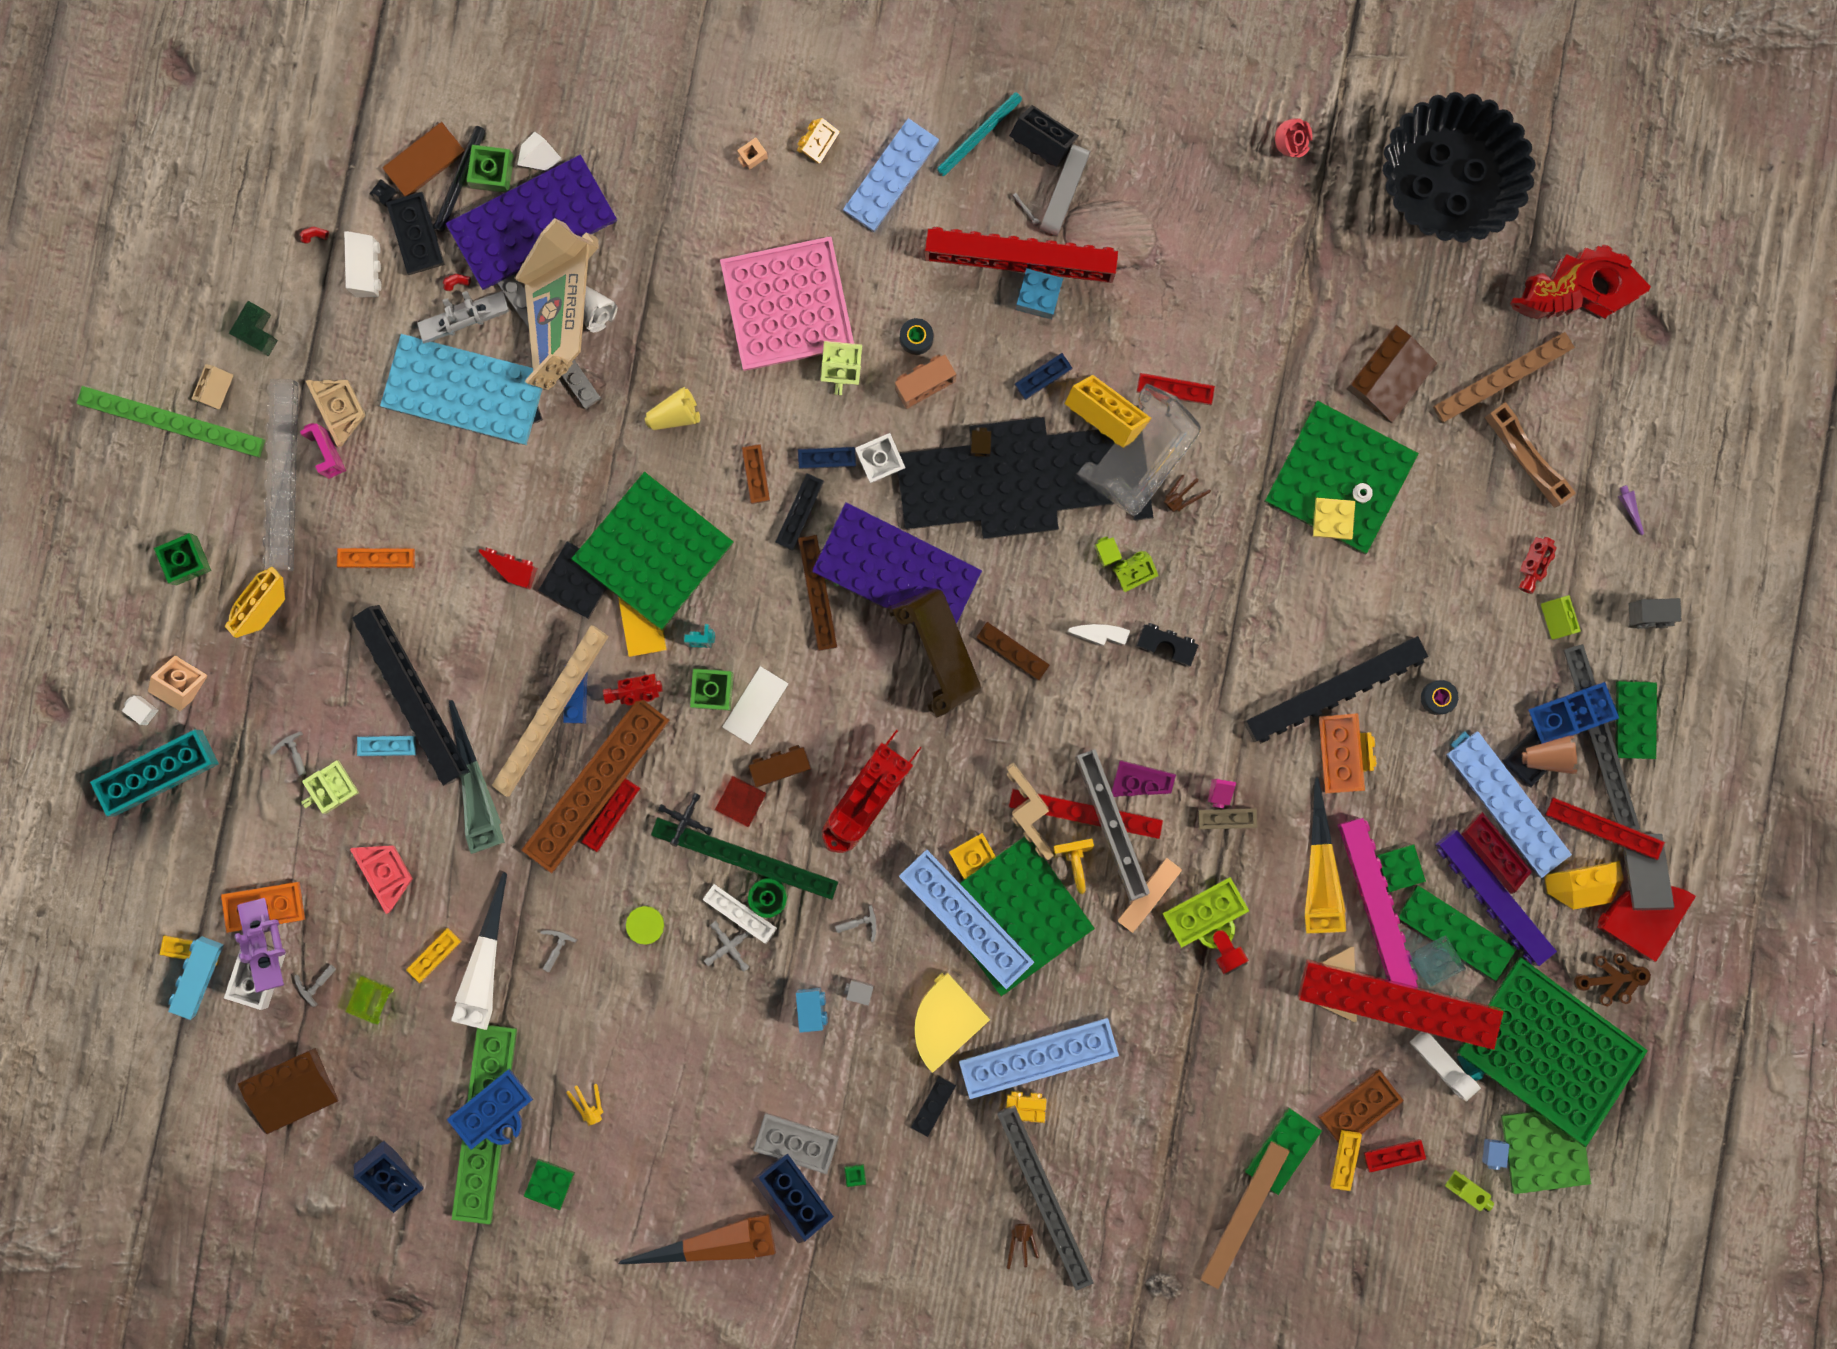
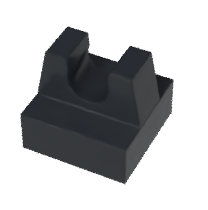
M380 179L369 194L381 204L387 206L386 202L391 201L397 191Z

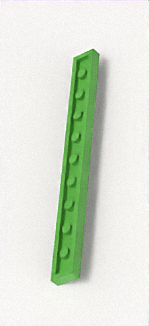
M85 386L81 387L76 403L87 408L258 458L261 456L265 439Z

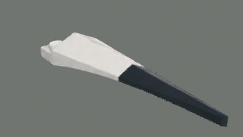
M505 872L501 875L455 999L457 1003L451 1020L452 1022L484 1030L488 1028L493 1008L496 947L507 873Z

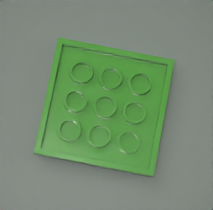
M1536 1111L1501 1115L1504 1141L1509 1144L1507 1162L1513 1194L1591 1184L1586 1147L1576 1142Z

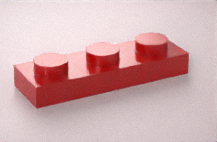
M1421 1139L1363 1152L1369 1173L1426 1160Z

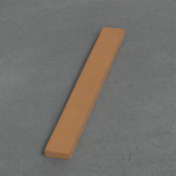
M1271 1141L1200 1277L1201 1281L1219 1289L1290 1152L1288 1149Z

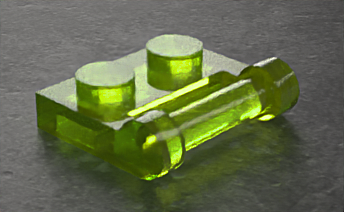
M361 975L345 1012L379 1025L382 1010L389 994H392L394 988ZM378 989L382 993L373 1014L370 1015L367 1012Z

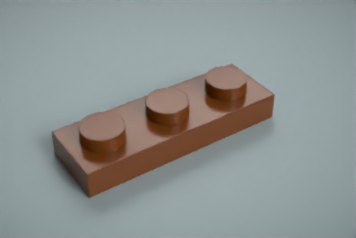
M761 444L742 447L751 504L769 502L770 496Z

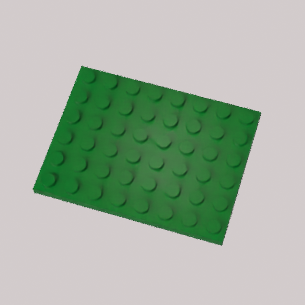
M1518 958L1488 1004L1504 1011L1495 1049L1463 1042L1456 1053L1583 1147H1587L1648 1050L1526 960Z

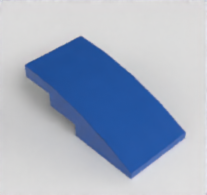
M1606 682L1528 709L1541 743L1575 735L1619 719Z

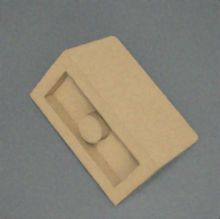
M205 364L192 400L220 409L233 374Z

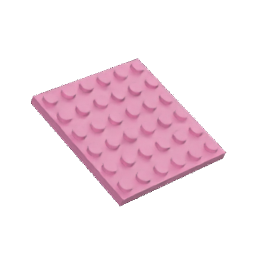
M832 237L720 260L743 371L823 355L824 341L854 344Z

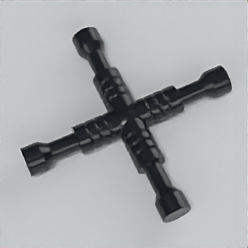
M697 793L693 794L692 801L687 806L684 814L667 809L663 804L658 809L659 812H665L671 815L672 818L680 821L676 829V835L670 842L674 847H677L679 837L683 834L687 825L695 829L698 828L709 836L713 830L691 818L695 809L694 806L701 797Z

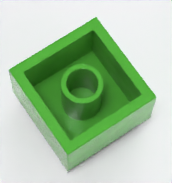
M472 145L467 176L469 186L472 189L508 192L514 155L510 149Z
M693 669L690 707L731 711L734 673L732 671Z

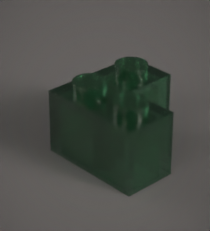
M247 301L229 334L267 356L271 354L278 341L272 335L263 331L271 314L252 302Z

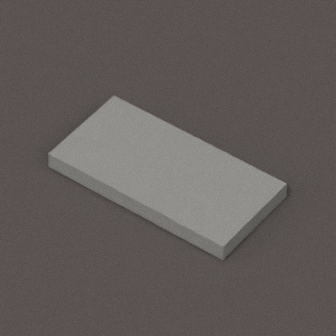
M765 1113L753 1151L777 1159L788 1153L796 1165L827 1174L839 1136Z

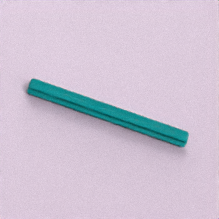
M1017 92L1007 99L937 168L940 175L945 176L1022 101V97Z

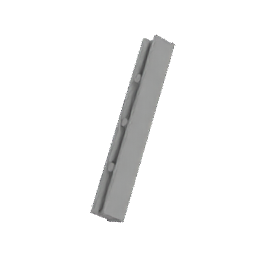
M1096 749L1075 756L1129 901L1147 896L1150 893Z

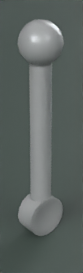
M1017 193L1013 194V198L1031 218L1032 224L1034 226L1039 225V219L1032 215Z

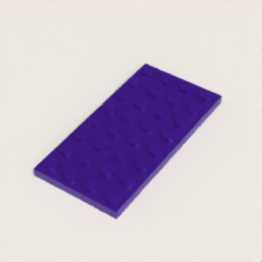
M580 154L447 222L446 225L482 290H485L519 272L540 234L554 218L566 223L570 230L580 237L586 232L593 234L617 222V218Z
M845 502L812 572L886 609L891 605L927 590L940 589L946 597L957 624L982 570Z

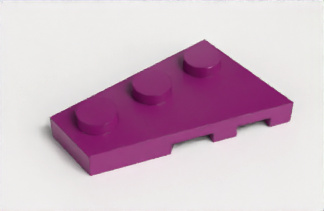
M1119 760L1111 792L1113 797L1170 794L1176 774Z

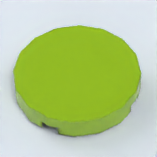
M638 907L627 917V934L631 940L638 944L647 945L654 943L664 932V918L654 907Z

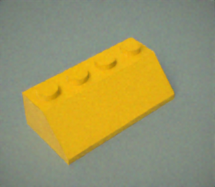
M1094 375L1072 386L1064 403L1073 412L1083 417L1086 422L1095 426L1102 434L1107 435L1123 448L1132 443L1151 420V417Z

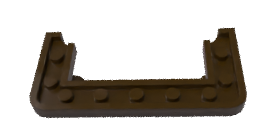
M940 589L927 590L887 607L890 616H895L900 624L906 625L915 622L941 687L932 692V701L927 704L931 715L936 718L945 715L979 693L981 689L979 679L946 597Z

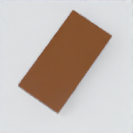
M440 122L382 168L403 195L409 196L459 159L465 150L443 122Z
M1378 1069L1320 1114L1318 1118L1339 1143L1341 1130L1363 1134L1404 1100Z

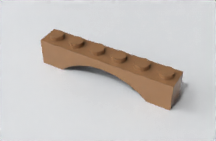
M1506 402L1484 417L1554 508L1562 505L1576 494L1566 479L1557 473L1537 452L1524 433L1517 416Z

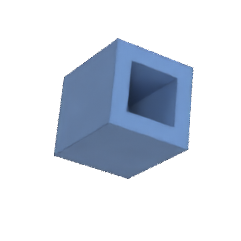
M1485 1139L1482 1162L1488 1165L1489 1169L1500 1170V1167L1507 1168L1509 1144L1505 1141Z

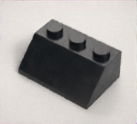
M1033 105L1018 118L1009 135L1016 143L1025 146L1031 153L1039 155L1048 164L1055 167L1062 162L1079 137V135Z

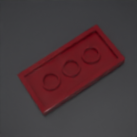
M1483 812L1478 814L1461 833L1466 842L1469 843L1510 894L1517 892L1532 873Z

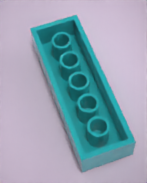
M194 729L90 783L106 817H112L219 765L203 730Z

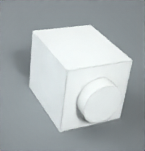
M135 695L126 700L124 703L125 707L122 710L140 725H148L158 712V709L144 698Z

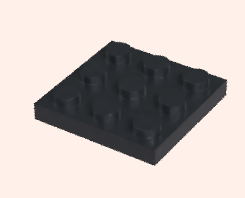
M567 541L538 591L589 619L607 587L572 561L571 558L580 548Z

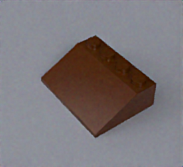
M1395 325L1346 389L1392 423L1437 365V362L1410 334L1398 325Z
M316 1048L238 1083L246 1104L266 1134L339 1101Z

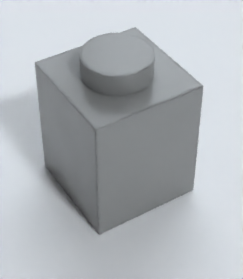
M852 979L851 983H847L844 994L847 995L846 1000L869 1006L874 985Z

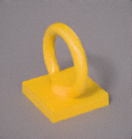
M1093 839L1056 845L1053 848L1054 858L1066 856V860L1071 861L1073 876L1079 894H1084L1086 891L1081 858L1084 857L1083 852L1092 851L1094 847Z

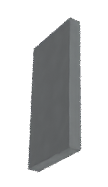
M1646 834L1663 841L1662 834ZM1663 846L1658 860L1623 847L1633 910H1673L1674 902L1665 847Z

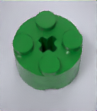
M765 878L756 882L748 894L750 908L755 914L763 918H771L780 914L788 902V892L784 884L771 878ZM767 893H770V896L773 897V900H770L769 903H767L766 899H763V896L767 895Z

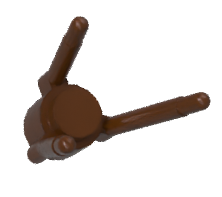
M1181 475L1171 491L1165 496L1166 500L1164 503L1172 512L1176 510L1180 512L1184 507L1209 494L1211 490L1208 489L1182 504L1184 501L1182 497L1199 479L1196 478L1181 493L1174 494L1185 477Z
M1030 1224L1014 1225L1015 1229L1011 1230L1012 1238L1007 1269L1011 1268L1016 1238L1017 1241L1022 1242L1025 1268L1028 1266L1026 1241H1029V1237L1035 1257L1039 1258L1033 1236V1228H1030Z

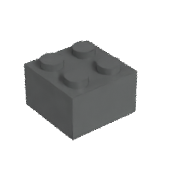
M1680 598L1641 599L1629 603L1630 626H1637V629H1648L1649 627L1668 628L1682 621Z

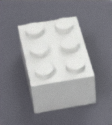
M268 947V951L274 950V948ZM238 954L224 999L259 1010L268 1008L274 988L256 993L250 963H242ZM285 955L279 956L280 968L282 967Z

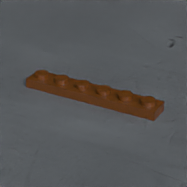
M813 535L798 538L818 651L838 648L825 578L812 572L820 555L818 537Z

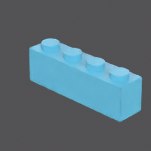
M203 936L192 942L189 949L191 955L183 964L182 969H184V973L182 976H179L175 987H177V990L170 997L168 1005L171 1006L168 1012L189 1020L196 1016L224 944Z

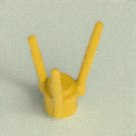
M594 1084L597 1108L595 1106L588 1107L577 1085L574 1088L585 1109L584 1111L571 1092H566L588 1126L602 1120L601 1114L604 1112L601 1107L597 1084Z

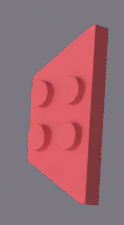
M394 845L351 848L350 850L384 912L386 914L390 913L413 879Z

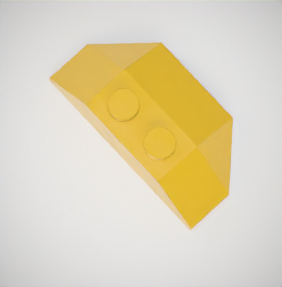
M271 566L267 570L258 573L233 604L229 621L225 625L233 637L238 638L263 629L284 602L283 577L274 567Z
M1620 861L1549 873L1544 876L1547 894L1572 910L1611 903L1624 880Z

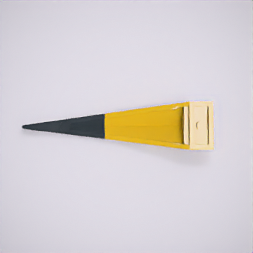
M1316 777L1310 867L1305 907L1306 934L1346 932V911L1320 781Z

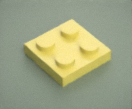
M1316 498L1313 537L1352 540L1355 501Z

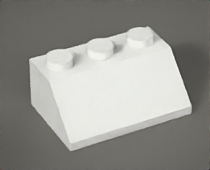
M349 231L344 232L346 289L356 298L379 297V291H381V281L378 279V272L381 271V264L378 260L380 243L371 235Z

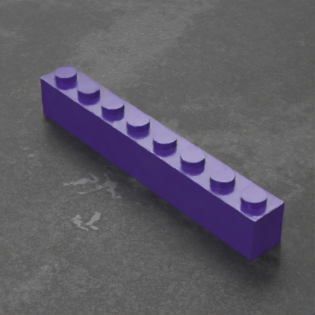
M1452 830L1435 844L1438 848L1436 850L1443 859L1446 858L1449 861L1450 869L1463 878L1461 880L1463 885L1467 889H1472L1475 893L1474 898L1478 903L1486 906L1487 914L1493 920L1496 919L1500 923L1498 926L1504 934H1509L1512 938L1511 943L1515 948L1523 951L1525 954L1523 957L1528 963L1540 966L1557 952L1458 830Z

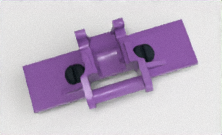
M265 898L237 905L243 935H240V933L235 934L236 942L240 944L241 949L239 958L242 963H250L256 993L284 986L279 956L285 955L286 952L282 948L278 930L279 920H270ZM268 931L271 932L274 950L268 951L265 932Z

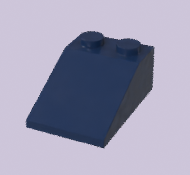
M385 1141L354 1164V1178L393 1213L424 1189L423 1185L399 1154Z

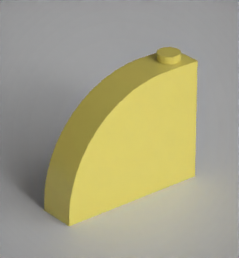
M948 972L945 975L941 973L934 980L936 983L923 997L915 1019L916 1045L922 1060L932 1073L990 1020Z

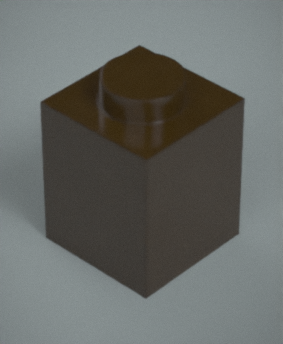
M987 428L972 430L971 456L990 457L991 431H987Z

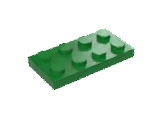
M1617 681L1616 710L1619 719H1616L1615 748L1618 758L1656 759L1657 682Z
M1288 1108L1245 1172L1253 1177L1271 1141L1288 1149L1290 1152L1270 1189L1279 1195L1322 1130L1291 1108Z

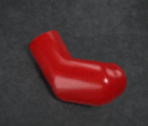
M313 226L302 230L300 240L305 244L311 242L313 237L327 240L329 231Z
M461 274L448 276L443 280V289L445 291H452L456 284L469 286L471 277Z

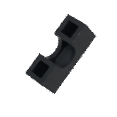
M1148 623V625H1143L1135 648L1153 654L1159 643H1168L1173 649L1171 661L1189 668L1192 665L1199 645L1195 644V640L1192 638L1184 637L1182 639L1177 637L1176 632L1171 630L1164 632L1159 630V626Z

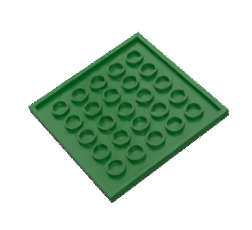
M1317 400L1264 502L1313 527L1316 498L1355 501L1352 540H1336L1366 555L1419 453ZM1361 483L1369 485L1372 489V497L1365 503H1360L1353 497V489ZM1360 490V494L1365 496L1366 491Z
M644 471L571 559L662 631L730 549L734 541Z
M1025 836L960 882L961 886L1034 961L1015 982L1005 989L969 951L1001 997L1095 929L1045 858L1039 856L1035 850V844L1029 842Z

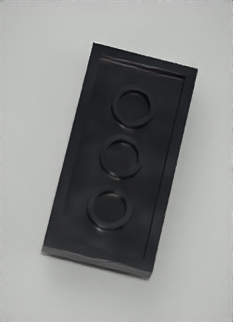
M419 192L386 202L407 274L412 275L445 265L424 193Z

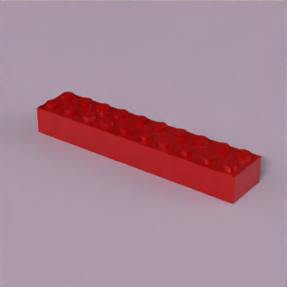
M941 227L928 228L925 248V261L1023 273L1026 272L1027 268L1057 277L1113 283L1118 260V251H1114V248L1111 247L1097 249L1093 245H1084V247L1076 246L1075 243H1065L1063 245L1057 244L1053 240L1038 242V239L1035 238L1021 240L1017 236L1004 238L1000 237L999 234L992 233L988 236L981 235L977 231L962 233V230L959 229L946 231Z
M1308 959L1306 960L1298 993V999L1301 1001L1493 1050L1495 1049L1504 1012L1497 1007Z

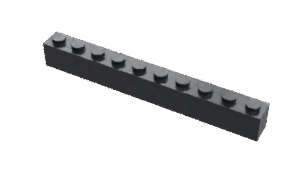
M380 605L369 606L352 617L356 629L360 632L365 645L369 648L374 662L382 672V676L389 685L392 695L396 698L401 712L405 715L411 730L418 739L419 745L428 757V762L434 768L438 780L444 786L454 783L470 773Z
M1414 637L1244 721V724L1253 742L1259 741L1261 744L1271 739L1269 735L1275 732L1277 735L1288 730L1287 726L1292 724L1294 727L1305 722L1304 718L1308 716L1314 718L1322 714V709L1328 707L1330 710L1339 705L1338 701L1344 698L1348 701L1356 697L1355 693L1360 690L1363 693L1373 688L1372 684L1378 681L1380 684H1383L1390 680L1389 676L1395 673L1399 676L1408 671L1407 667L1411 665L1417 667L1425 663L1423 659L1429 656L1419 637Z

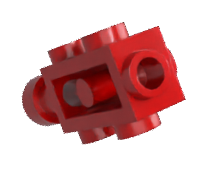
M1535 537L1530 545L1527 557L1520 569V572L1526 576L1518 587L1521 591L1533 594L1536 588V581L1541 582L1546 577L1547 568L1555 558V551L1557 549L1554 546L1555 541L1549 537H1544L1543 539Z
M656 674L626 678L617 681L618 689H603L605 704L614 703L616 700H620L621 704L633 705L635 702L642 700L650 702L654 698L659 697V692H663L662 683L657 681Z

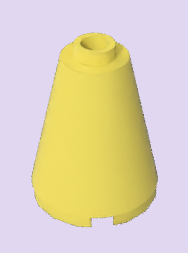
M683 387L648 411L645 423L648 428L653 430L693 425L700 422L699 411L695 412L697 404L693 395L688 389Z

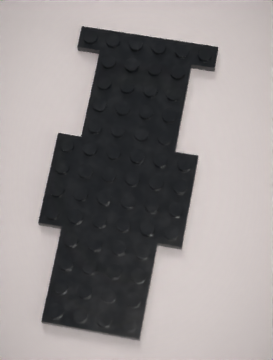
M1045 417L969 426L970 441L972 430H976V428H987V431H991L990 457L971 456V445L900 453L905 469L898 471L905 530L981 521L983 540L1059 530L1057 511L1129 502L1132 503L1134 521L1154 518L1142 431L1132 443L1123 448L1107 435L1102 434L1099 429L1047 435Z

